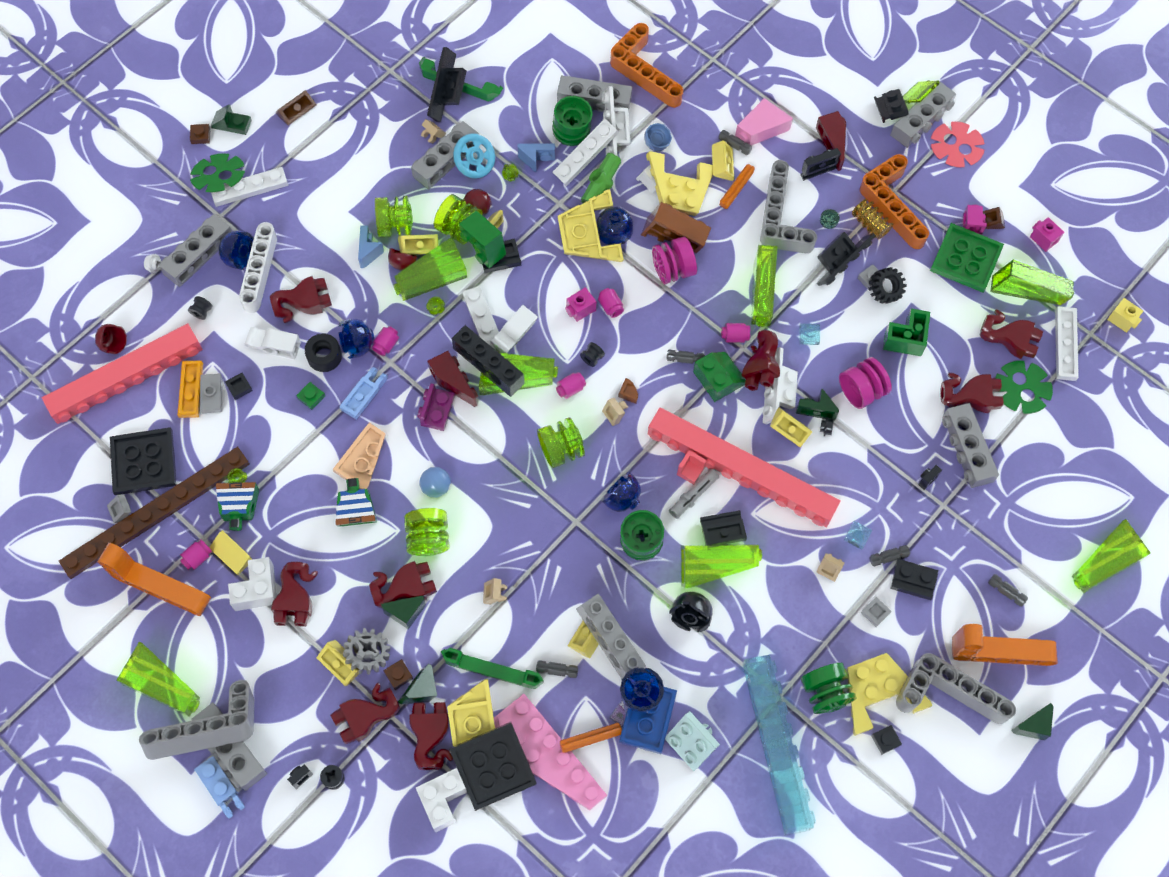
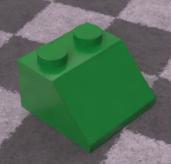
M711 352L695 361L693 373L714 402L745 385L746 379L742 377V373L726 352Z

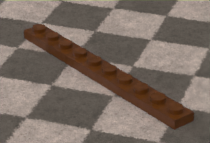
M237 446L58 560L67 576L70 579L74 578L97 563L108 543L119 547L124 546L216 487V483H222L250 465L249 461Z

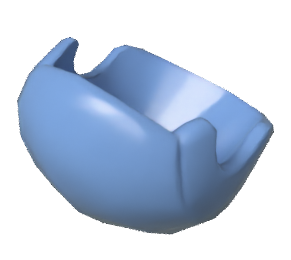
M655 123L646 129L644 140L649 149L662 151L669 146L672 136L670 130L664 124Z
M430 467L425 470L419 481L422 492L430 498H438L446 494L451 484L449 474L440 467Z

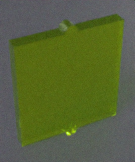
M939 80L917 82L903 95L905 103L921 102L940 82Z

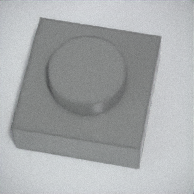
M871 265L860 273L857 279L868 289V287L872 286L868 284L872 280L870 278L871 275H874L879 270L874 265Z
M117 495L107 505L113 523L120 522L131 513L125 495Z
M875 597L861 611V614L877 627L892 611Z

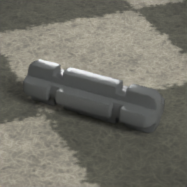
M726 130L720 132L719 140L726 141L728 145L738 151L742 150L741 153L749 155L752 151V146L748 143L744 144V141L733 134L729 135L730 133Z
M669 349L666 359L667 361L674 362V360H677V362L693 364V362L704 357L705 354H694V352L688 351L676 352V350Z
M903 545L898 549L893 548L880 554H872L869 559L871 565L875 567L881 565V563L885 564L895 561L900 557H908L910 550L907 545Z
M994 574L988 584L993 588L997 587L1000 593L1010 600L1014 599V603L1022 607L1028 600V597L1022 592L1020 594L1018 589L1006 581L1003 582L1001 577Z
M539 660L536 665V672L543 674L548 672L550 675L563 677L568 675L570 678H576L578 666H566V664L555 662L546 663V661Z

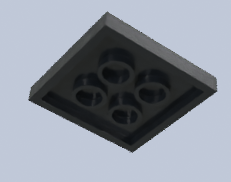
M171 427L110 436L112 491L114 495L177 485L173 430Z
M512 722L450 747V752L475 811L537 784Z

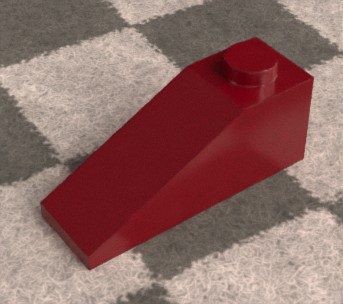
M839 111L818 117L816 130L827 150L839 149L841 156L836 169L840 171L845 159L846 120L840 115Z

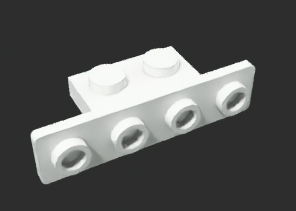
M608 86L602 94V102L605 104L603 120L606 119L619 133L608 143L606 155L607 153H613L618 156L617 146H629L631 144L628 108H614L613 86Z
M781 347L777 348L775 355L776 362L780 368V377L774 378L773 386L765 387L763 423L766 425L772 422L779 405L787 409H793L796 403L798 372L782 366L784 349Z

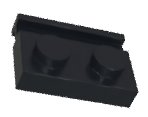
M900 89L890 90L879 98L874 97L883 123L887 119L894 120L909 115Z
M839 149L826 150L820 155L810 156L804 160L801 170L803 173L800 174L803 181L835 170L841 156Z
M515 238L504 241L506 256L491 268L482 264L484 274L522 266Z
M740 510L700 517L706 548L747 540Z
M897 559L890 589L932 600L939 570Z

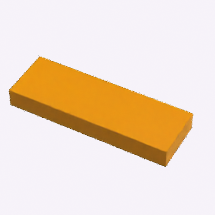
M182 361L177 413L179 418L199 417L200 375L203 374L202 361Z

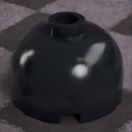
M684 592L674 600L669 614L672 615V622L685 631H691L690 628L698 629L697 632H703L711 624L713 608L710 601L701 593Z

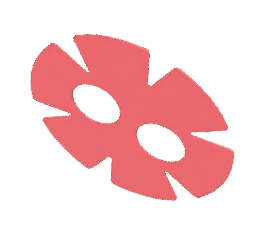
M954 121L951 122L952 131L945 123L934 130L931 139L941 143L931 144V148L938 159L949 155L946 164L954 167H965L964 158L970 165L977 163L982 158L985 150L975 146L984 145V139L976 129L967 134L970 127L969 124ZM953 134L957 141L952 145L947 144L944 141V136ZM968 144L972 151L970 154L964 155L959 151V146Z

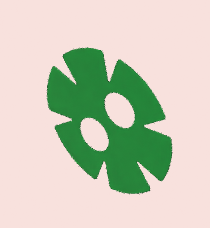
M214 154L210 156L211 163L206 159H202L193 167L190 175L201 176L192 178L190 181L198 190L208 184L205 192L224 191V183L233 187L242 179L245 171L235 169L245 165L237 156L227 161L229 154ZM208 166L216 167V172L211 175L204 174L203 170ZM227 170L232 173L228 179L222 180L219 178V174L222 171Z
M1024 361L1009 362L1001 367L1008 377L997 373L995 378L1001 379L1002 387L1000 392H1007L1002 396L1006 407L1016 411L1021 403L1024 414L1036 413L1046 407V404L1039 397L1050 401L1053 395V386L1051 382H1040L1048 376L1042 368L1031 363L1026 371ZM1017 372L1023 373L1026 376V382L1022 385H1018L1013 381V375ZM1025 389L1033 391L1035 395L1034 400L1031 402L1024 401L1021 397V392Z

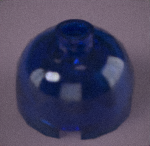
M610 207L599 214L596 224L599 239L608 245L624 244L631 238L633 234V220L626 210L620 207Z
M231 231L225 234L219 243V256L223 263L234 269L244 270L243 268L247 267L252 241L254 240L253 236L245 231Z
M359 319L341 321L339 327L342 326V332H338L344 354L348 352L350 355L348 356L349 359L365 355L370 350L372 340H374L373 330Z
M629 471L626 472V478L621 476L609 488L607 493L610 495L607 499L603 496L601 500L602 503L613 511L624 512L629 508L633 510L640 503L638 500L641 494L640 483Z
M633 668L625 674L621 681V699L632 711L640 713L651 711L658 706L663 698V680L651 668Z

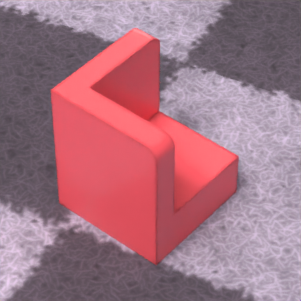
M689 450L678 466L677 475L694 485L705 468L706 460Z

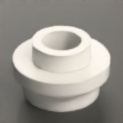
M151 254L146 256L144 267L150 273H157L160 270L159 264L162 261L159 255Z

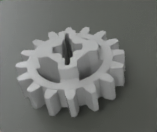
M363 628L362 633L356 630L354 637L348 636V642L344 643L343 657H347L346 664L352 663V671L358 668L359 674L366 670L367 674L370 675L372 669L377 673L379 672V666L385 667L386 661L389 660L390 646L387 645V638L381 639V632L376 635L374 634L375 629L368 633L366 628ZM377 646H379V648H380V650H381V654H379V650H377ZM352 649H354V652L357 653L356 657L354 656Z

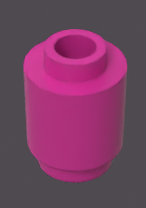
M606 288L600 292L598 301L607 315L615 318L624 312L623 303L614 289Z
M726 323L725 327L721 329V338L725 339V342L744 343L749 341L750 325H745V323Z
M390 326L388 328L383 327L372 342L373 346L371 348L381 356H385L386 353L389 354L399 339L398 332Z
M572 373L557 382L556 391L561 398L568 399L582 391L583 387L586 386V381L581 373Z
M195 541L180 554L182 557L180 562L188 570L191 567L195 570L210 557L209 554L212 550L204 541Z

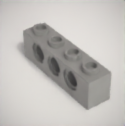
M561 75L557 90V103L564 97L577 96L586 100L592 110L604 112L605 104L602 102V94L608 86H613L614 108H628L629 113L632 86Z
M939 81L908 111L909 115L900 118L894 124L890 136L906 148L912 143L916 144L923 132L927 133L935 121L938 122L943 117L946 110L950 111L955 104L956 93Z
M464 121L459 125H455L449 134L443 136L433 148H429L423 157L413 163L411 166L413 178L429 190L456 166L453 158L456 142L467 134L479 133ZM472 141L466 143L468 149L474 146ZM461 153V160L466 157V153Z
M214 214L204 220L196 231H193L182 244H179L159 264L163 275L178 287H181L234 237L230 226Z
M970 403L948 408L942 417V423L948 429L950 443L956 449L957 460L959 464H962L966 482H969L971 488L993 483L998 478L999 473ZM958 426H962L965 430L959 429ZM965 443L970 444L972 448H968ZM972 461L977 462L980 467L975 466Z
M599 593L576 608L622 680L630 678L646 667Z
M212 702L191 718V720L222 715L223 713ZM243 741L232 743V749L227 753H223L225 745L207 748L211 754L216 752L220 758L217 761L224 771L229 770L232 774L230 780L237 789L241 787L247 791L267 775V772ZM240 760H245L244 767L241 770H236V763Z

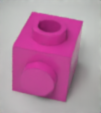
M1047 217L1044 221L1039 220L1032 227L1033 232L1030 238L1047 252L1060 241L1065 232Z
M585 287L566 298L565 309L568 315L574 317L578 322L596 311L597 301Z

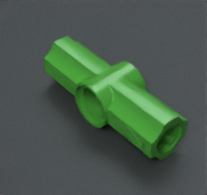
M607 153L600 167L590 174V184L581 198L582 203L612 188V178L621 164V159L613 153Z

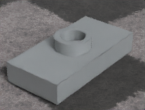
M220 373L200 375V411L202 414L222 412V375Z

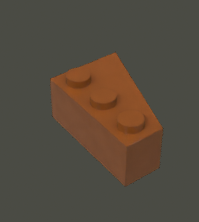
M660 202L648 216L641 236L646 237L649 234L658 237L657 241L660 242L664 240L671 242L674 239L685 236L690 242L693 252L698 253L704 247L711 227L702 221L690 217L685 212L676 210L670 204Z

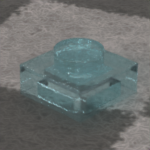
M800 323V344L819 345L820 324Z
M854 521L844 541L862 550L873 530Z

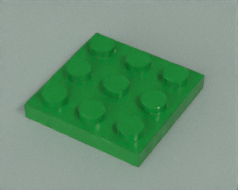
M950 223L930 271L984 293L1004 244Z

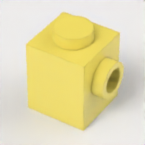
M1123 298L1107 320L1127 333L1131 327L1135 329L1142 321L1139 317L1144 311Z

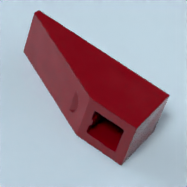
M446 351L427 361L428 368L439 386L455 393V396L473 407L477 406L476 398H478V394L474 387H469L467 383L469 379L464 371L461 372L458 368L460 364L455 355L451 356L450 352Z

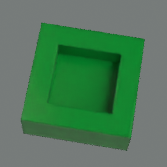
M309 382L296 396L298 400L313 410L325 397V393Z

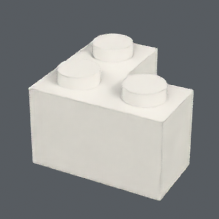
M269 557L248 560L249 581L228 584L230 605L235 611L272 605L277 594L274 565Z
M457 768L416 787L435 832L456 823L447 802L467 793Z

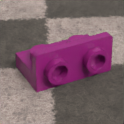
M430 383L429 389H425L423 395L424 405L423 407L420 406L417 418L420 419L421 426L444 431L455 393L436 389L435 384Z

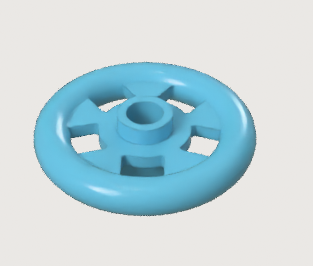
M473 133L467 134L458 140L454 147L453 158L456 167L463 175L476 179L486 176L492 170L495 164V151L487 138ZM472 141L474 146L468 149L466 143ZM481 144L486 148L484 153L479 148ZM474 152H475V153L477 154V156H478L477 159H475V158L473 157V153H474ZM461 153H466V161L461 160ZM484 158L488 160L485 167L481 165ZM469 165H476V171L469 170Z

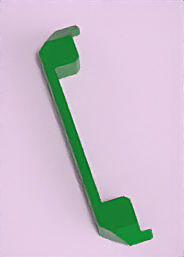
M422 57L419 66L423 77L435 81L437 72L434 61ZM464 82L462 92L488 102L500 95L503 87L485 82L481 89Z
M453 648L440 651L446 664L449 666L530 689H536L544 683L540 674L534 671H520L464 655L462 651Z

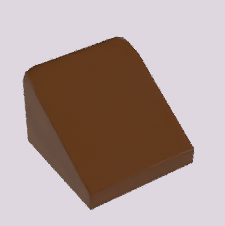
M1000 207L983 211V214L986 216L985 223H987L985 229L1005 228L1004 215Z

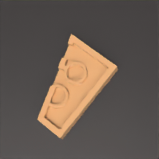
M369 422L335 465L333 472L345 480L359 478V488L368 489L386 433Z

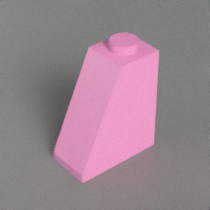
M764 98L737 125L735 136L743 140L744 143L754 145L789 131L793 118Z

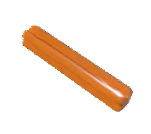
M747 164L720 200L719 205L724 209L729 208L754 173V166Z
M617 722L560 740V748L563 753L619 736L622 731L621 725Z

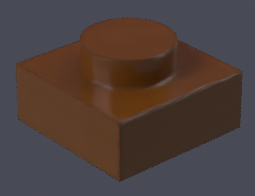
M209 124L190 125L191 144L210 143Z
M402 659L383 670L395 690L413 679Z

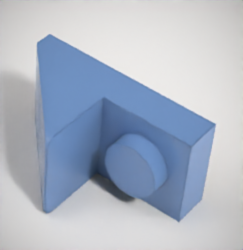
M555 143L518 144V158L536 172V160H555Z
M360 225L358 260L360 268H365L384 253L382 242H373V233H369L367 225Z

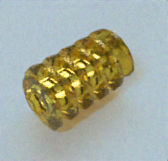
M864 199L853 209L852 216L857 217V221L862 223L864 228H867L868 233H874L876 235L874 238L881 239L891 230L894 223L891 222L887 225L886 223L889 218L881 219L884 213L880 212L877 214L878 206L872 209L871 207L874 202L871 201L867 204V199Z

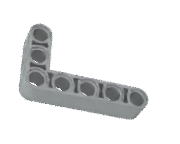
M777 160L772 165L769 177L760 242L768 248L811 253L817 240V234L813 230L780 225L789 165L783 160Z
M932 653L923 654L915 662L896 699L897 708L901 712L909 713L921 703L929 685L932 684L994 723L1003 724L1016 714V706L1012 701ZM923 662L928 664L930 669L926 668ZM942 674H945L948 677V680L944 679ZM914 679H915V680H918V681L920 682L921 686H918V685L915 683ZM961 685L966 687L967 692L962 689ZM905 697L911 699L912 704L908 703ZM981 697L986 700V703L981 700ZM1000 708L1004 710L1005 715L1001 713Z
M238 680L231 684L227 714L143 732L139 736V743L146 758L155 760L249 739L254 732V697L249 683L246 680Z

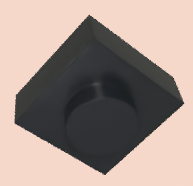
M243 372L225 381L235 400L253 391Z
M937 465L931 470L927 468L920 475L922 480L918 485L925 490L938 478L942 469Z
M892 725L871 735L881 755L902 745Z
M304 764L294 768L287 780L297 790L313 773Z

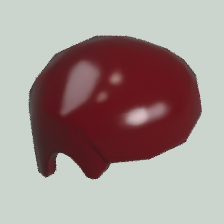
M472 189L463 198V207L469 215L476 210L481 215L487 214L492 205L490 196L482 189Z
M390 248L388 261L393 268L405 271L415 266L417 256L401 253V251Z
M114 324L101 325L95 334L96 346L105 353L118 354L124 350L127 343V335L124 328Z

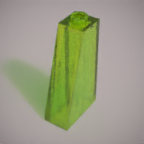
M453 238L447 239L395 275L396 284H393L396 295H401L402 300L405 301L467 278L466 266Z
M758 245L753 263L751 325L765 327L770 326L772 322L777 246Z
M1013 259L992 275L990 292L1063 305L1074 296V281Z
M500 353L524 373V385L519 390L553 385V378H557L558 366H555V359ZM480 373L479 395L504 392L484 374Z
M1125 519L1114 528L1071 577L1075 586L1081 589L1084 594L1144 560L1151 552L1127 519Z
M756 544L681 545V587L692 588L758 567L759 561L762 560V550Z
M138 642L117 681L133 691L190 717L198 709L200 697L143 643Z

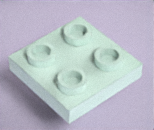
M689 711L667 734L665 740L686 764L695 771L720 744L712 736L711 727L707 730L706 728L709 725L701 724Z

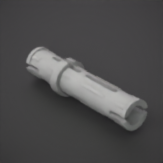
M709 469L686 494L683 493L680 496V500L669 509L670 514L674 518L679 519L688 508H692L695 505L694 502L719 479L717 472Z

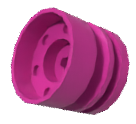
M685 236L672 240L671 248L666 242L662 243L661 246L655 245L652 247L654 267L664 285L670 283L671 280L673 282L677 281L678 273L683 279L697 274L695 255L690 242Z
M873 357L857 363L856 367H850L839 375V383L844 395L857 409H863L872 404L874 399H880L892 390L888 373L882 364Z

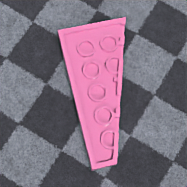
M525 694L521 695L494 717L495 728L512 722L533 775L566 794L589 811L607 797V794L572 751L562 752L560 748V740L562 739Z

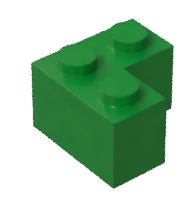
M477 210L459 223L460 236L465 242L469 241L473 245L476 252L475 258L480 264H485L488 268H491L506 256L502 232Z
M911 308L905 325L889 322L884 334L883 350L921 357L927 347L931 312Z

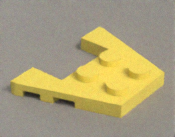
M649 151L646 154L647 161H650V172L656 182L655 189L659 203L670 204L680 212L696 216L699 213L712 178L713 165L700 162L697 165V179L664 172L665 154Z
M610 189L557 216L564 254L615 262L624 261L621 243L602 247L600 245L594 211L613 208Z
M887 653L852 665L846 669L848 684H851L853 687L849 693L854 692L857 697L855 701L851 702L854 736L874 728L865 707L899 695L908 677ZM924 695L921 703L912 712L914 714L933 705ZM906 697L907 702L912 704L911 699Z

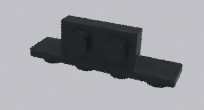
M447 47L442 48L427 116L436 122H441L445 105H459L467 72L464 68H454L456 53Z
M845 232L838 235L817 256L828 271L817 282V285H830L834 282L835 276L848 268L847 264L860 256L859 252L862 249L868 248L872 244L871 240L876 235L874 233L868 234L856 245Z

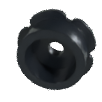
M826 417V421L821 420L820 432H824V437L825 435L832 436L834 420L828 419V417Z

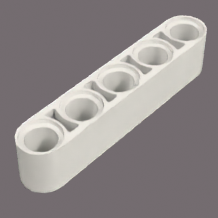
M268 222L259 224L256 229L239 294L240 302L247 313H255L261 306L277 242L273 225Z

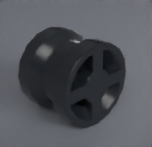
M196 296L193 300L194 304L188 308V312L198 319L205 320L207 312L212 309L213 305L205 298Z
M590 342L587 345V349L580 353L582 360L591 367H595L598 359H602L605 356L602 348L593 342Z
M335 765L326 766L320 774L322 784L330 790H337L344 784V774Z

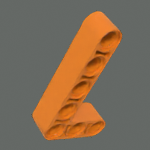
M637 23L612 47L610 65L668 106L673 108L679 107L682 104L683 87L637 56L647 45L649 27L644 23Z
M896 154L864 175L859 188L860 193L910 247L921 249L924 247L929 236L928 228L888 187L903 176L908 164V159L904 155Z
M108 543L97 561L116 580L194 615L201 616L211 599L208 594L135 562L124 549L115 544Z
M965 624L952 636V659L1040 666L1058 664L1056 642L1052 640L983 636V627L980 624Z

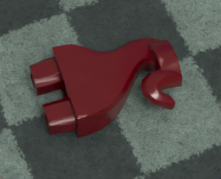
M313 276L302 280L294 289L273 292L270 295V302L275 317L284 318V323L293 319V312L290 309L283 308L281 306L282 303H287L295 309L310 315L323 313V308L332 306L329 293L318 295V292L328 290L325 278L314 279Z
M996 309L994 312L996 315H986L979 334L982 339L992 343L1003 344L1012 355L1019 359H1022L1023 356L1030 358L1036 356L1039 347L1030 344L1029 341L1032 340L1039 343L1043 331L1034 327V322L1018 320L994 330L992 329L993 325L1001 324L1005 320L1004 313Z
M769 330L758 332V349L756 346L751 345L754 355L747 361L742 371V377L746 379L745 387L751 391L758 390L759 382L764 387L773 386L774 378L780 377V368L775 359L778 337L776 333Z
M949 372L948 377L952 379H947L941 383L940 399L945 406L956 407L970 403L971 407L975 410L990 413L991 410L1001 409L1004 405L1002 396H993V392H1000L1001 379L991 378V374L973 377L957 394H953V388L961 383L959 375Z
M413 561L402 566L395 574L389 589L384 594L381 593V589L387 583V575L383 572H373L374 577H379L369 584L375 606L382 608L381 604L418 596H424V599L427 600V596L436 593L437 590L433 580L424 583L421 581V577L431 574L428 562L416 564Z
M288 562L281 571L282 589L274 598L271 607L276 626H286L288 616H295L294 625L306 627L309 617L312 616V600L307 591L294 579V576L298 574L304 582H311L315 579L318 571H313L309 574V565L307 563Z
M377 683L372 690V698L376 702L386 701V706H379L361 699H351L340 704V708L330 715L336 727L346 721L348 722L350 727L340 732V736L345 744L356 740L358 742L364 740L376 723L388 720L398 713L400 706L390 687L379 693L381 685Z
M414 703L412 714H409L410 727L417 737V745L414 752L416 766L419 770L442 769L445 757L447 760L453 761V757L447 749L438 750L434 758H428L427 755L443 741L449 731L450 723L446 703H434V713L426 714L425 703Z

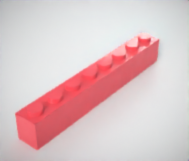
M187 323L41 398L57 424L66 422L71 417L88 411L90 407L98 403H104L108 398L125 392L131 386L141 384L145 379L158 375L171 366L178 365L188 357L197 355L203 349Z

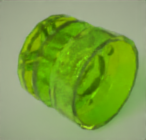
M451 194L445 198L436 212L433 223L434 229L445 235L450 234V238L464 245L468 242H465L460 236L459 223L476 210L483 215L482 210L470 203L466 204L463 199Z
M408 195L403 196V204L401 205L398 196H395L394 205H390L388 197H375L378 237H391L392 228H396L398 236H402L403 227H405L406 235H411L413 213Z
M570 417L564 419V425L561 421L556 422L557 432H555L551 425L537 429L540 446L552 469L565 464L564 454H567L571 461L575 460V454L578 458L585 456L581 434Z
M421 508L405 514L404 526L405 532L408 533L405 537L407 553L415 556H432L444 553L450 549L449 533L445 531L448 528L446 511L438 508Z

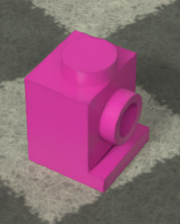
M976 204L967 205L963 213V228L980 235L983 234L987 223H985L986 216L983 214V206Z

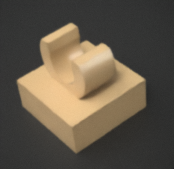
M425 119L422 123V126L426 129L422 131L421 136L426 138L430 134L429 143L433 144L437 137L442 138L446 135V132L434 122Z
M611 398L605 404L602 412L611 425L614 426L620 423L625 414L624 409H627L628 405L625 401L618 403L615 398Z
M825 554L816 572L835 582L843 568L844 562H842V559L838 560L832 557V554Z
M493 578L484 583V604L491 605L497 601L507 600V597L501 595V591L507 589L506 585H501V579Z

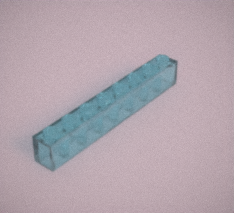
M770 654L745 659L742 665L784 835L811 831L814 828L813 824H816L813 810L810 811L809 791L803 786V768L798 766L796 758H799L796 744L793 745L792 743L793 729L791 723H787L785 715H788L786 703L781 700L782 686L780 681H776V663L774 660L771 661Z

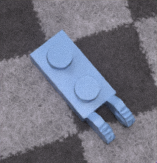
M372 367L339 407L340 410L357 420L384 385L388 376L383 373L375 383L371 382L378 372L375 367Z
M214 756L194 769L216 804L221 807L229 819L233 814L225 802L230 798L234 800L237 808L240 810L245 808L237 795V790Z

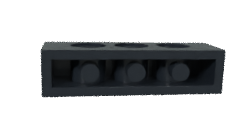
M466 325L451 338L453 349L510 397L524 385V373Z

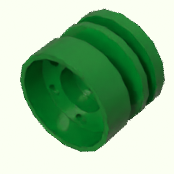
M567 96L560 99L555 105L552 131L554 137L560 143L567 146H577L589 135L593 113L591 106L586 100L577 96Z
M637 510L626 516L621 524L620 543L623 551L635 560L646 561L654 558L663 546L664 526L661 519L648 510ZM639 535H643L645 541L642 542Z
M842 662L820 667L801 677L805 692L817 693L809 699L810 704H816L812 707L814 714L840 710L857 699L854 692L847 693L853 688L851 684L841 685V682L848 678Z

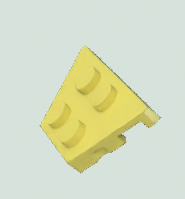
M484 679L447 706L453 746L495 728L488 679Z

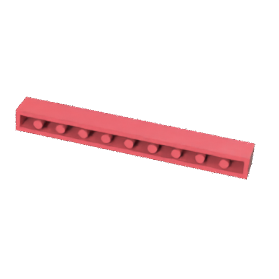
M661 407L648 426L647 434L653 440L662 441L674 451L679 450L685 453V455L689 450L706 460L705 467L708 469H715L721 472L724 477L738 481L741 486L754 489L760 496L775 500L779 506L794 510L795 514L811 519L818 526L828 527L841 500Z

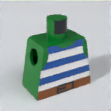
M359 478L346 479L347 491H340L337 496L336 526L343 527L377 523L369 490L359 488Z
M256 482L216 483L218 508L223 521H230L229 530H242V521L252 520L254 517L259 496V488Z

